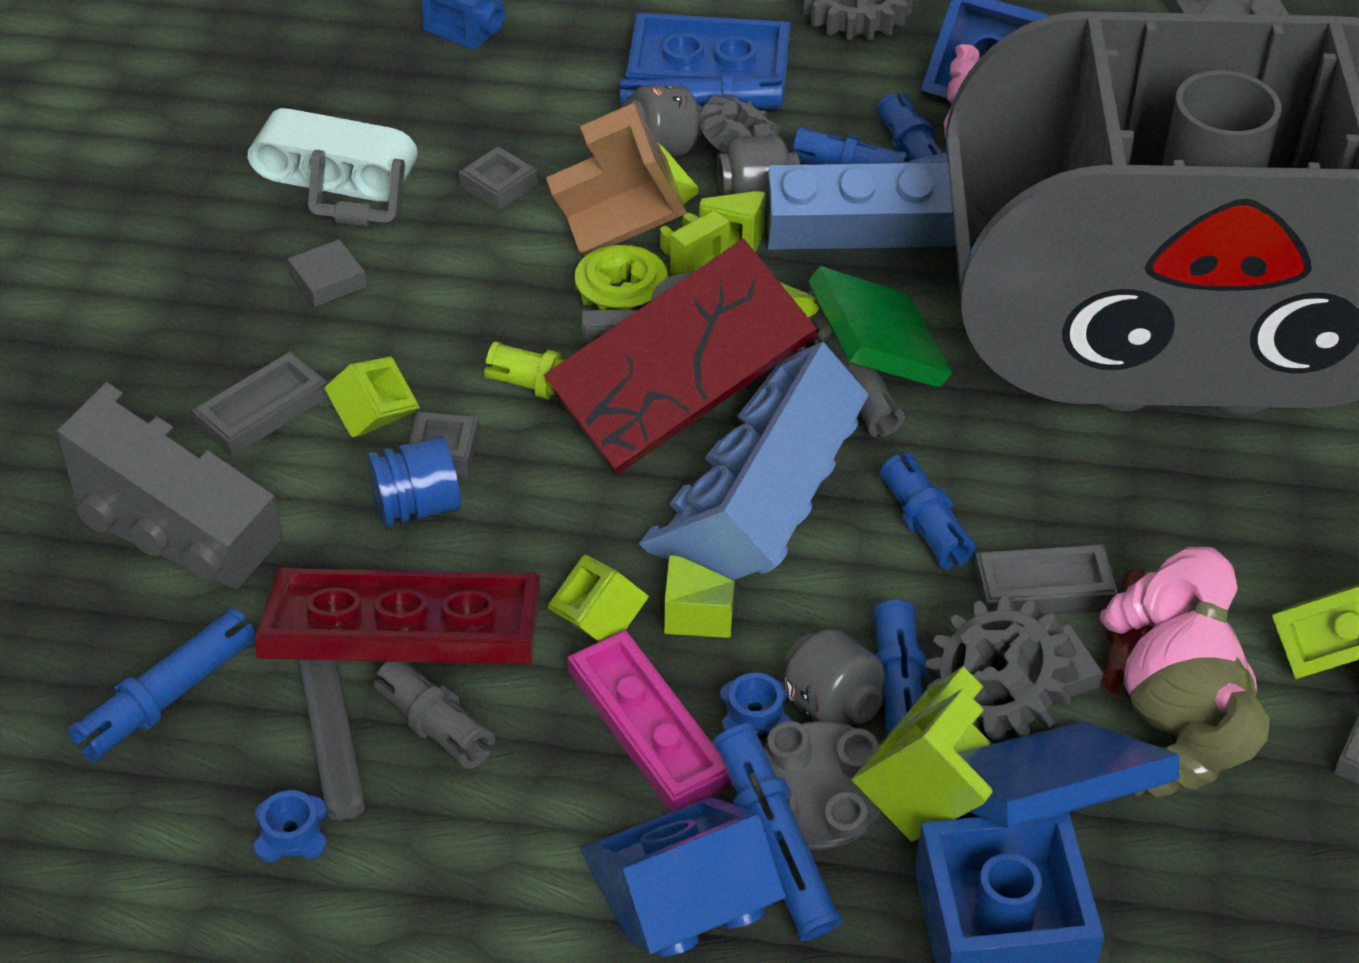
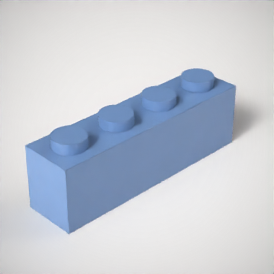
M947 153L890 164L769 165L766 194L768 250L955 247Z
M824 342L785 358L776 365L737 416L744 424L733 429L722 440L717 441L705 457L713 466L711 470L704 474L693 487L690 484L683 485L670 502L671 507L677 512L671 522L663 528L658 526L651 527L639 542V545L647 553L669 560V555L680 556L732 580L755 572L759 574L770 572L786 557L788 553L787 542L796 526L810 513L812 509L810 501L818 486L835 468L836 461L834 457L843 441L857 428L858 420L856 418L869 394Z

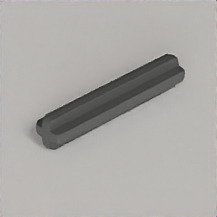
M299 660L323 797L327 807V816L333 821L338 822L346 818H357L363 813L365 805L337 660Z

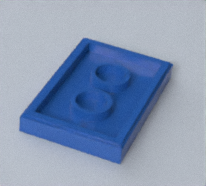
M636 13L626 80L722 77V72H733V77L781 75L782 101H784L791 22Z
M1085 721L958 753L993 791L983 805L969 812L1008 829L1172 783L1180 778L1179 754Z

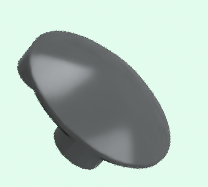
M785 721L776 725L767 737V744L763 749L767 754L776 777L786 779L792 793L787 801L810 850L830 849L852 842L867 832L882 814V811L851 780L879 747L876 737L868 730L855 729L851 726L832 721H812L802 724L795 721ZM751 773L749 775L768 820L771 821L774 819V815L755 773Z

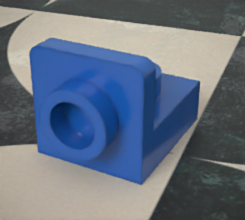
M422 0L424 31L472 50L477 49L490 36L496 34L501 29L505 20L503 0Z

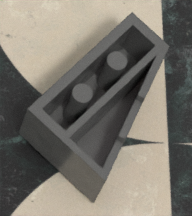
M106 382L57 430L80 519L95 531L101 533L110 532L134 543L141 551L148 555H160L185 566L191 573L203 580L213 579L237 590L282 540L275 495L208 450L200 458L169 438L173 432V426L158 416L148 424L120 405L119 402L122 400L123 393Z

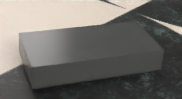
M290 351L193 409L194 424L232 458L329 398L324 389L328 382Z
M1104 544L978 552L975 554L973 568L981 601L989 612L997 611L998 603L1002 596H1009L1018 612L1030 599L1036 602L1041 613L1106 609L1112 598L1118 594Z

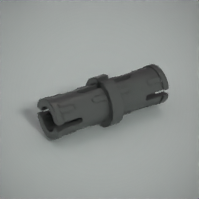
M387 661L378 670L377 674L391 685L388 686L382 679H374L375 690L408 717L409 727L421 738L427 739V736L434 739L465 769L477 767L490 755L492 750L483 745L478 739H481L487 745H494L495 735L465 712L460 706L459 697L446 685H441L440 688L423 676L411 662Z

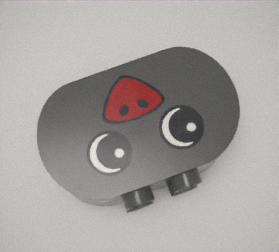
M1068 12L1048 16L1018 28L993 45L976 62L961 83L949 112L946 127V153L963 323L974 349L995 373L1018 388L1039 397L1070 404H1100L1106 408L1118 411H1133L1147 405L1217 406L1237 413H1256L1268 407L1326 408L1359 401V18L1314 15Z

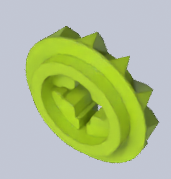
M611 245L589 253L580 261L575 271V290L580 292L583 305H597L599 310L641 309L651 302L654 290L663 280L668 278V272L663 261L657 255L644 248L631 245ZM631 274V283L624 282L620 287L612 286V284H619L623 279L626 280L628 275Z

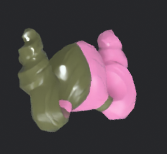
M1189 546L1171 556L1157 572H1148L1135 584L1129 586L1126 592L1114 596L1107 608L1101 611L1100 614L1101 623L1108 630L1119 634L1129 632L1133 628L1137 630L1144 626L1156 625L1138 641L1128 657L1123 684L1130 696L1133 709L1149 725L1177 737V743L1162 748L1179 754L1180 778L1172 783L1134 793L1137 796L1143 795L1148 791L1154 797L1161 798L1174 794L1181 787L1198 790L1202 786L1217 780L1221 770L1229 769L1251 760L1268 741L1270 717L1262 704L1255 698L1257 692L1255 674L1245 658L1233 628L1227 622L1228 608L1238 589L1234 568L1220 552L1212 547ZM1196 600H1200L1196 609L1194 611H1190V608L1193 605V603Z

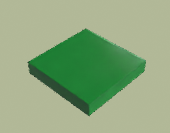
M819 266L809 279L810 287L848 362L939 388L952 374L909 294Z

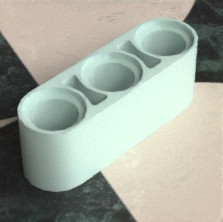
M280 108L273 111L248 149L247 158L252 168L266 179L309 188L313 151L324 150L326 159L323 191L386 202L389 201L393 160H404L405 181L417 160L418 150L416 144L408 135L394 128Z

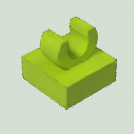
M713 210L700 218L691 213L683 215V227L675 232L666 225L661 227L660 248L665 254L670 256V276L681 273H693L729 248L730 221L716 210Z

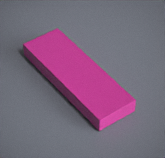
M626 630L567 657L568 673L669 811L705 797L713 796L732 786L719 752L716 751L712 742Z

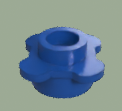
M747 673L739 676L734 681L726 683L721 688L720 699L727 705V716L722 721L723 731L740 724L753 723L758 732L757 736L769 735L776 725L785 721H791L789 716L784 713L783 703L787 700V695L784 691L783 683L767 674ZM749 709H760L761 711H751Z
M286 790L278 792L260 803L255 810V817L257 822L260 823L261 835L254 842V850L257 857L265 862H274L281 856L295 857L301 855L305 859H314L320 856L327 846L326 837L321 833V820L327 815L325 802L317 796H309L296 790ZM289 827H297V829L292 832L284 831Z

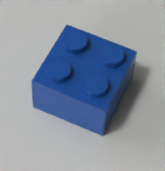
M1069 812L1011 829L982 817L921 823L914 875L934 963H1098L1104 934Z

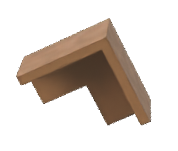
M631 103L580 126L585 142L594 156L546 177L551 194L567 216L577 248L584 257L599 248L616 245L687 214L668 160L635 103Z

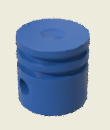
M443 436L429 438L418 443L398 446V453H394L391 448L383 449L381 457H378L375 451L367 453V467L372 492L380 519L385 528L392 527L394 519H398L400 524L408 523L410 515H413L416 520H420L434 514L460 510L461 496L457 474L448 444Z

